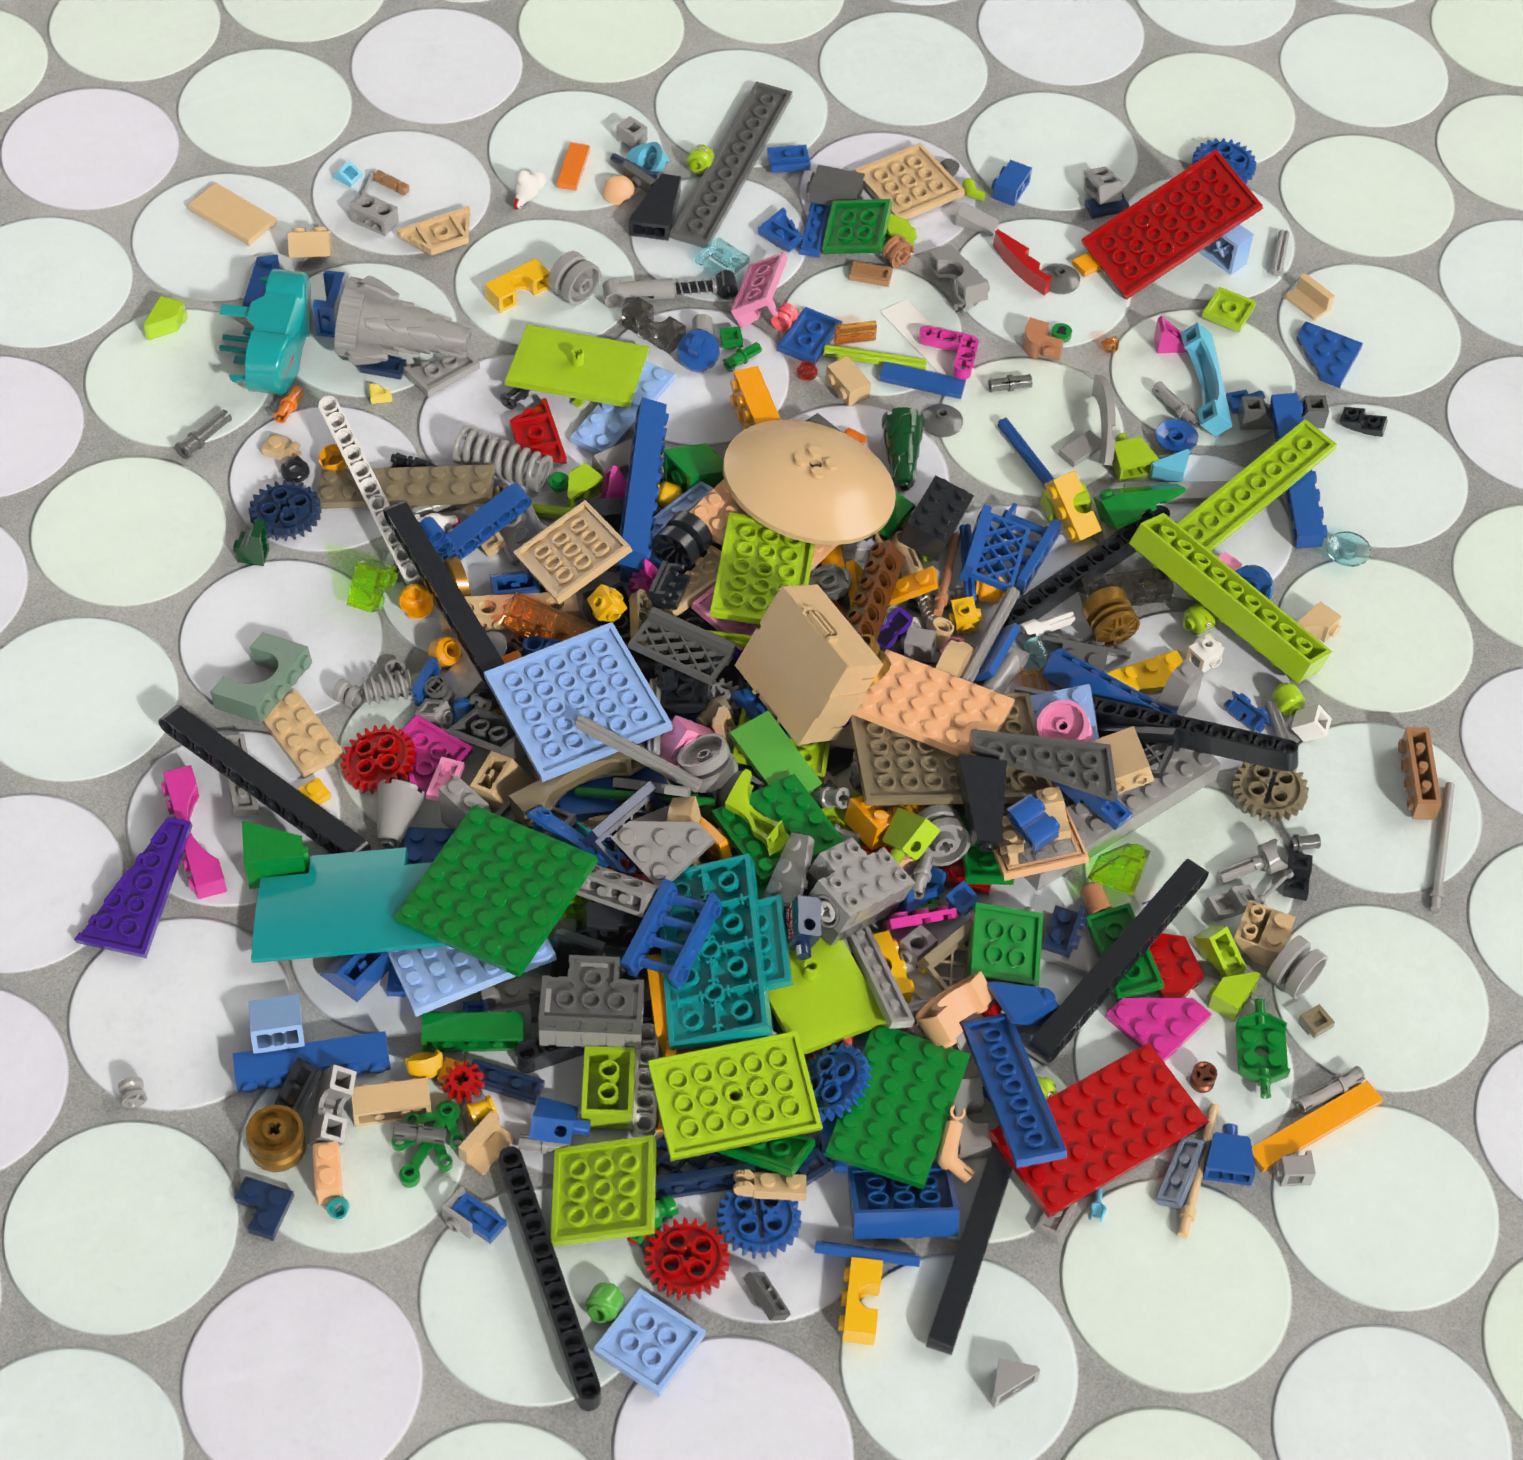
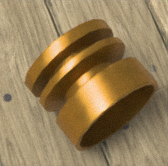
M1110 586L1102 588L1090 595L1082 605V612L1089 626H1091L1096 640L1105 643V646L1118 645L1131 638L1139 629L1140 621L1133 607H1131L1124 590L1120 587Z

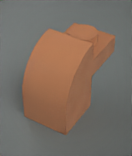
M1030 317L1026 324L1023 338V349L1026 354L1036 360L1039 354L1060 360L1064 340L1048 335L1050 323Z

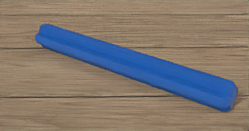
M1006 417L1000 419L998 427L1041 483L1044 485L1055 479L1009 419Z
M962 524L959 527L962 565L972 536L971 525ZM969 577L967 582L963 581L964 598L973 596L974 602L977 600L975 579Z

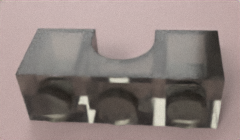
M636 297L622 309V325L626 329L633 331L642 339L651 342L668 354H671L678 348L680 340L686 334V325L671 316L662 322H654V306L640 297Z

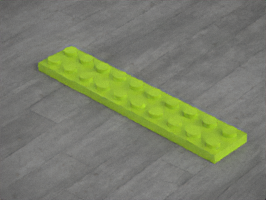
M1304 419L1177 524L1212 552L1335 451L1337 444Z

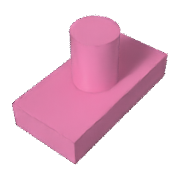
M441 757L426 792V799L440 802L438 788L456 775L461 778L465 768L464 762Z

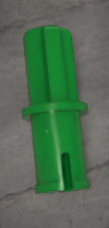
M758 342L744 349L739 348L736 353L723 359V365L727 371H731L743 363L747 364L748 359L762 352V348Z

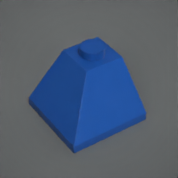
M989 982L987 984L1011 1024L1042 1026L1059 1007L1054 993L1048 988Z

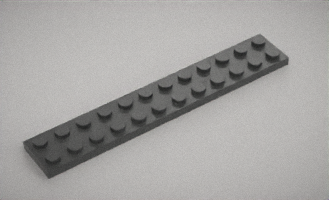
M755 82L714 154L711 166L706 168L670 231V238L702 248H709L792 99V91Z

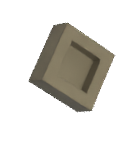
M1320 1004L1299 1017V1021L1313 1038L1333 1028L1335 1021Z

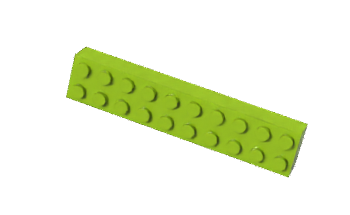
M1165 513L1142 522L1129 542L1137 553L1151 561L1154 567L1163 571L1171 581L1181 586L1189 596L1199 601L1204 608L1216 615L1220 622L1228 625L1235 631L1238 637L1246 640L1255 651L1263 654L1273 666L1281 669L1290 680L1295 681L1297 684L1318 673L1333 652Z

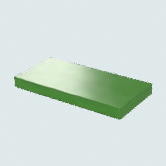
M769 711L764 712L729 733L731 740L765 786L792 774L797 776L809 794L822 786L823 783Z

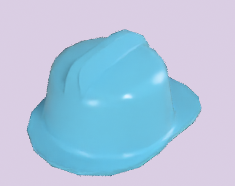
M657 142L638 145L631 149L626 159L655 174L660 173L666 163L670 162L661 145Z

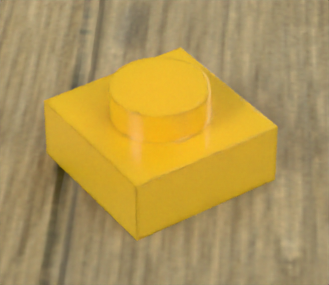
M319 777L298 788V791L318 805L331 799L330 791Z

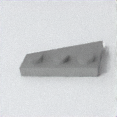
M467 352L466 358L447 355L442 357L440 361L430 363L428 360L421 362V366L413 368L410 365L403 367V373L429 397L480 369V362Z
M791 832L762 898L781 895L783 905L789 906L797 895L803 896L804 890L808 887L806 873L807 869L811 866L815 840L812 837Z

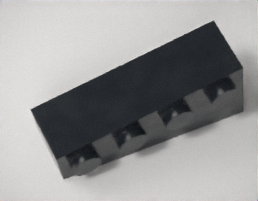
M586 902L576 914V933L603 941L607 947L627 951L643 918L602 903ZM654 946L648 955L661 953V948Z

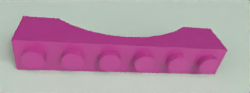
M191 765L163 772L165 782H161L164 796L169 795L170 798L169 801H166L169 815L174 814L176 819L186 821L191 820L194 806L199 799L198 787ZM190 832L184 849L186 857L182 858L185 872L190 871L192 875L187 877L191 891L196 890L198 899L227 892L219 859L205 851Z

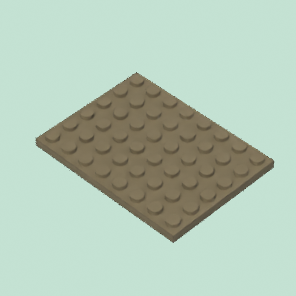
M1000 693L1015 699L999 732L1039 736L1029 693ZM851 715L849 724L865 806L963 804L955 770V761L958 756ZM1007 765L1004 803H1017L1029 794H1032L1036 799V791L1053 787L1052 782L1049 779Z

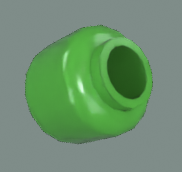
M599 1283L595 1285L585 1302V1308L589 1317L598 1323H607L615 1320L624 1304V1296L615 1284Z

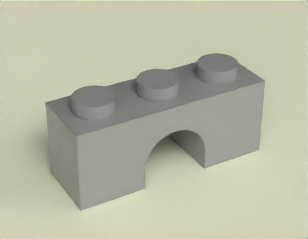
M333 1064L322 1072L307 1145L312 1146L317 1143L334 1141L339 1146L344 1144L348 1119L342 1118L341 1114L345 1102L349 1097L353 1096L356 1071Z
M981 1078L962 1079L954 1102L953 1114L956 1117L961 1115L962 1107L966 1111L965 1116L959 1120V1123L963 1124L958 1146V1158L961 1160L988 1158L992 1146L988 1123H974L967 1117L972 1113H982L984 1097Z

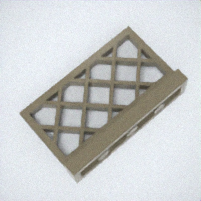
M971 918L916 962L920 970L925 969L942 991L952 986V983L961 981V979L953 978V966L964 968V979L968 977ZM955 950L965 951V963L953 961ZM938 964L948 965V977L940 976L934 967Z

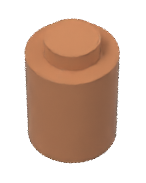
M1089 882L1082 887L1080 896L1089 915L1112 908L1101 883Z

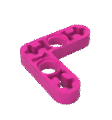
M932 326L921 327L918 341L926 346L957 352L953 375L963 380L970 378L977 353L978 338L970 334Z

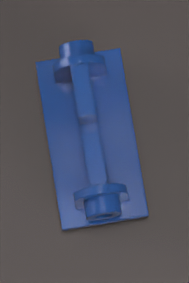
M1232 691L1234 699H1228L1224 704L1227 712L1238 720L1244 714L1247 715L1242 723L1253 732L1261 733L1265 728L1264 723L1268 726L1271 725L1268 717L1269 714L1260 706L1257 708L1253 706L1251 700L1245 694H1237L1235 691Z

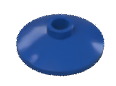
M1167 420L1162 422L1156 429L1155 437L1158 444L1170 452L1178 453L1186 449L1190 451L1198 442L1196 429L1183 420Z

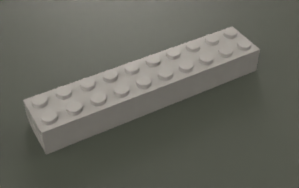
M1180 748L1179 752L1174 751L1161 779L1154 778L1153 782L1118 794L1117 799L1133 814L1116 831L1083 801L1079 804L1073 803L1067 807L1089 859L1215 781L1221 763L1211 754ZM1156 763L1150 766L1151 770H1157L1159 764ZM1069 838L1052 841L1037 852H1034L1026 844L1024 845V852L1018 853L1019 864L1074 853L1075 851ZM1078 865L1024 876V878L1038 891Z

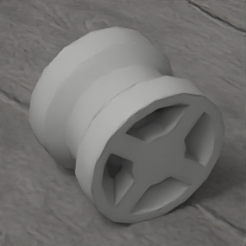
M129 1077L118 1084L119 1093L122 1094V1106L135 1108L147 1101L146 1092L142 1090L144 1088L143 1079L140 1077Z

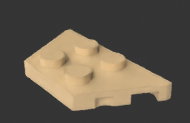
M466 206L397 229V236L431 256L469 243L470 207Z

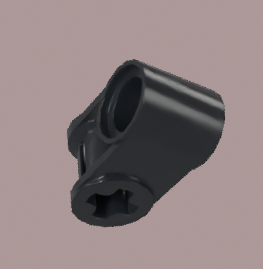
M680 649L674 650L676 654H681ZM668 650L659 651L663 655H670ZM655 660L658 688L665 692L677 688L680 671Z

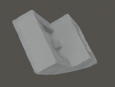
M1248 884L1231 887L1225 894L1208 896L1204 903L1214 920L1218 921L1244 913L1249 900L1261 904V901L1252 886Z

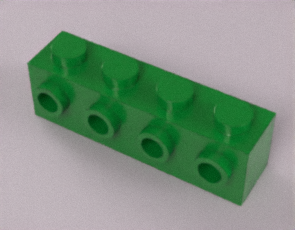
M510 1010L506 1012L481 1011L467 1013L465 1011H457L455 1013H441L439 1011H432L422 1014V1052H435L437 1049L440 1052L515 1051L516 1046L524 1041V1012Z

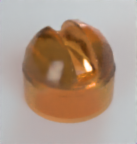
M1117 336L1110 337L1101 342L1104 350L1108 353L1116 352L1119 348Z

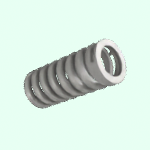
M464 426L460 430L452 451L454 463L489 465L494 461L495 476L498 479H506L509 483L516 482L521 487L527 486L529 490L540 493L547 484L553 465V459L550 455L542 458L541 452L535 451L531 456V449L528 447L521 451L520 445L516 443L510 448L509 440H503L500 443L498 436H493L489 440L487 432H483L479 436V431L470 426ZM462 439H465L463 451L459 455L460 443ZM526 471V477L523 479L522 475Z

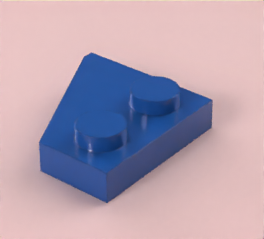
M781 208L758 227V234L785 251L790 252L802 242V235L795 228L792 219L789 220L785 208Z

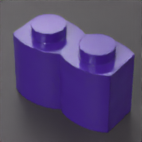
M902 607L894 610L889 615L886 624L881 627L877 642L885 650L892 648L897 637L904 634L913 621V617Z

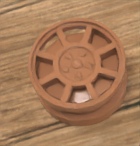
M896 235L885 244L882 256L884 259L889 260V263L894 268H900V264L905 265L911 259L910 254L911 252L914 253V246L907 242L902 235Z

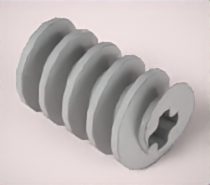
M409 670L405 671L404 677H402L399 671H396L394 679L390 672L387 673L386 680L383 679L381 674H378L376 681L372 675L368 676L367 682L363 679L365 698L368 705H371L372 698H375L376 702L380 704L382 696H384L386 702L390 701L391 695L394 696L396 701H399L400 694L404 696L405 700H408L409 693L412 690Z

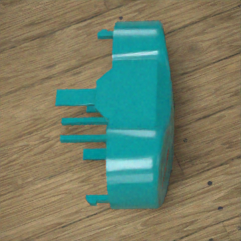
M273 269L269 276L260 278V283H267L265 295L252 301L250 307L222 304L219 312L220 315L245 317L254 328L244 327L242 334L250 335V337L226 334L222 336V340L248 343L247 348L219 345V351L246 354V357L235 356L233 363L245 365V375L230 374L229 377L232 382H245L248 391L282 395L290 389L299 373L306 337L310 336L311 288L307 273Z

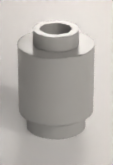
M706 314L696 315L692 319V331L704 330L713 335L712 318Z

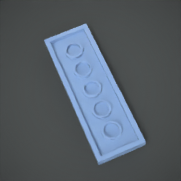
M646 361L631 407L626 408L599 403L570 436V443L593 454L620 444L634 428L636 411L642 397L657 401L674 381L675 374Z

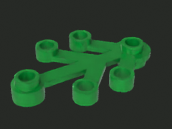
M453 1101L440 1102L436 1106L435 1111L419 1116L416 1113H409L404 1118L405 1124H409L408 1121L414 1119L417 1121L414 1123L415 1125H418V1123H424L425 1125L435 1122L433 1125L435 1128H445L446 1126L450 1134V1147L454 1151H459L458 1147L465 1140V1137L460 1134L456 1123L460 1117V1108ZM451 1110V1113L445 1114L443 1111ZM396 1138L391 1140L392 1147L396 1151H403L409 1146L416 1145L415 1141ZM398 1140L404 1141V1143L401 1145L395 1144V1142ZM455 1140L462 1141L460 1144L453 1143ZM423 1142L410 1164L400 1169V1183L407 1188H412L419 1184L421 1179L419 1169L433 1146L437 1155L438 1169L442 1172L450 1171L453 1167V1160L447 1154L445 1145ZM444 1160L449 1161V1164L442 1165L440 1163ZM407 1172H414L411 1176L405 1175Z

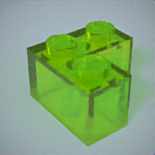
M374 559L357 561L346 605L370 613L379 611L385 600L383 596L384 589L392 588L397 581V566Z

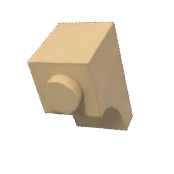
M1320 601L1297 623L1318 640L1325 642L1329 637H1335L1340 631L1341 626L1339 624L1342 616Z
M1059 786L1037 790L1036 798H1040L1044 803L1045 813L1049 817L1054 816L1060 825L1059 837L1053 841L1072 838L1064 799Z

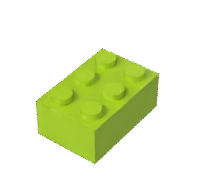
M585 1046L581 1119L591 1121L590 1129L633 1130L636 1047Z

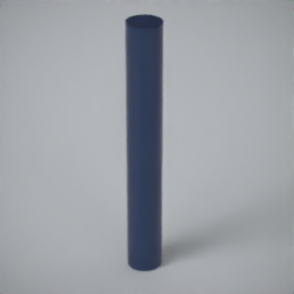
M613 153L610 157L612 161L620 165L625 161H629L655 180L657 179V174L616 153Z

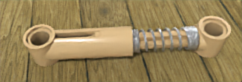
M898 531L895 533L892 543L905 556L901 569L902 577L923 570L916 551L899 542L903 531ZM931 591L914 597L913 599L916 600L926 623V628L936 631L935 649H943L954 631V625L948 619L943 618L942 615H934L935 604H933L934 597Z

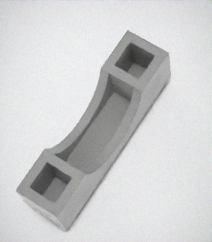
M951 244L929 250V269L938 278L949 277L956 279V296L965 306L988 299V291L990 289L988 280Z

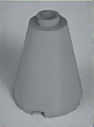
M392 779L391 783L385 784V780L378 783L377 841L381 843L382 847L393 849L395 846H399L404 839L425 797V792L423 790L421 793L417 791L418 786L397 779Z

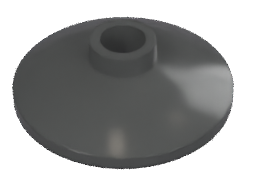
M1051 264L1042 269L1044 273L1052 277L1049 292L1068 294L1079 287L1080 275L1071 266Z
M935 404L926 408L922 413L924 416V430L937 437L953 436L963 426L961 413L950 405Z

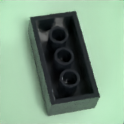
M935 475L908 520L899 538V542L938 562L964 517L974 495Z

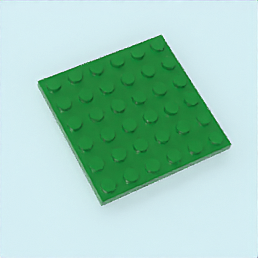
M473 805L393 918L395 923L520 978L598 863L597 856Z

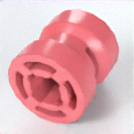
M783 303L778 309V316L771 318V323L778 331L787 332L792 323L798 318L799 312L792 304Z

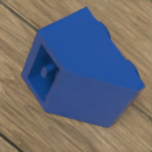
M528 570L489 574L492 595L540 593L538 581Z
M376 952L337 956L320 973V976L358 1002L389 971V953Z

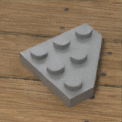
M629 821L611 837L657 886L661 885L663 879L674 881L716 842L698 822Z

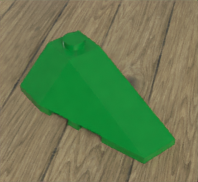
M1177 483L1117 489L1108 488L1100 491V495L1093 497L1100 521L1118 530L1141 519L1143 512L1155 511L1158 503H1168L1185 493L1186 489Z

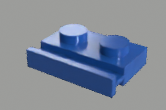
M806 145L767 147V157L771 173L810 170L811 163L809 162Z

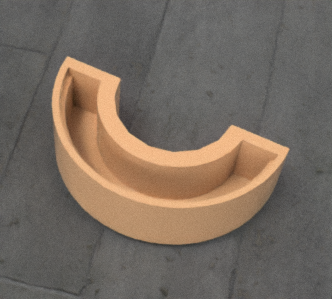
M981 971L948 987L929 1000L917 1012L915 1016L927 1039L932 1041L934 1045H942L944 1048L954 1045L957 1042L956 1038L963 1031L959 1022L975 1012L980 1014L990 1007L989 1003L995 997L987 986L988 983Z

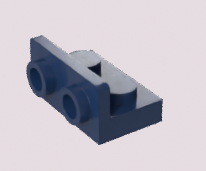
M1055 905L1041 949L1069 958L1072 949L1077 950L1081 936L1077 935L1078 930L1083 931L1087 921V916L1083 915L1085 907L1080 906L1079 912Z

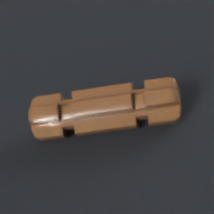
M381 170L374 173V181L394 191L398 190V193L402 195L409 193L410 189L407 183L401 182V180Z

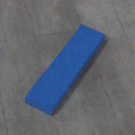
M811 202L799 255L820 257L831 206Z
M884 362L879 378L880 382L957 399L962 398L966 385V379H958L953 376Z
M820 1240L816 1241L814 1253L882 1260L885 1263L920 1267L921 1259L920 1255L915 1253Z

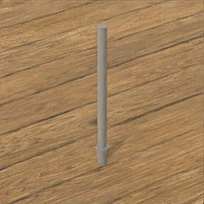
M1452 782L1445 784L1433 890L1429 895L1431 900L1430 910L1432 912H1439L1441 901L1444 900L1442 889L1455 784Z

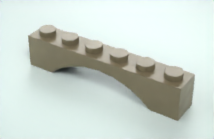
M641 743L637 744L638 746L646 749ZM616 752L545 782L537 780L509 795L512 813L524 826L529 828L535 822L529 819L527 814L538 806L551 811L558 800L579 785L603 777L629 776L647 766L621 752Z

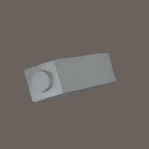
M1185 659L1171 673L1158 702L1178 712V715L1185 716L1196 704L1204 672Z

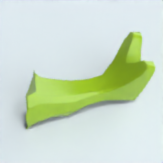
M745 769L734 784L725 802V807L746 820L754 837L763 842L767 847L770 857L784 847L789 835L785 832L782 820L780 822L773 821L761 815L750 805L749 800L753 790V785L750 784L752 771Z

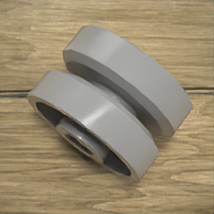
M570 251L562 255L555 262L548 277V285L554 292L562 295L569 303L579 305L588 300L597 289L601 279V271L598 266L588 261L579 252Z
M711 733L699 736L694 741L685 745L677 756L681 769L702 779V786L698 791L700 793L712 792L723 787L728 779L738 771V764L730 752L726 739L721 734Z
M938 804L932 805L918 814L928 819L941 830L924 851L934 855V866L940 867L953 864L967 853L971 838L955 808L950 805Z
M1301 935L1293 938L1282 949L1267 973V978L1277 986L1285 983V992L1294 999H1298L1313 985L1328 961V956L1319 949L1310 951V942Z

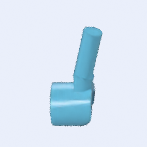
M1100 1188L1096 1190L1095 1201L1091 1205L1088 1218L1091 1220L1092 1216L1095 1215L1102 1222L1107 1208L1102 1204V1189Z

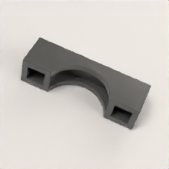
M1326 395L1304 396L1300 400L1303 404L1302 418H1305L1317 429L1325 428L1329 414ZM1242 396L1238 410L1240 429H1273L1269 404L1265 402L1263 396Z

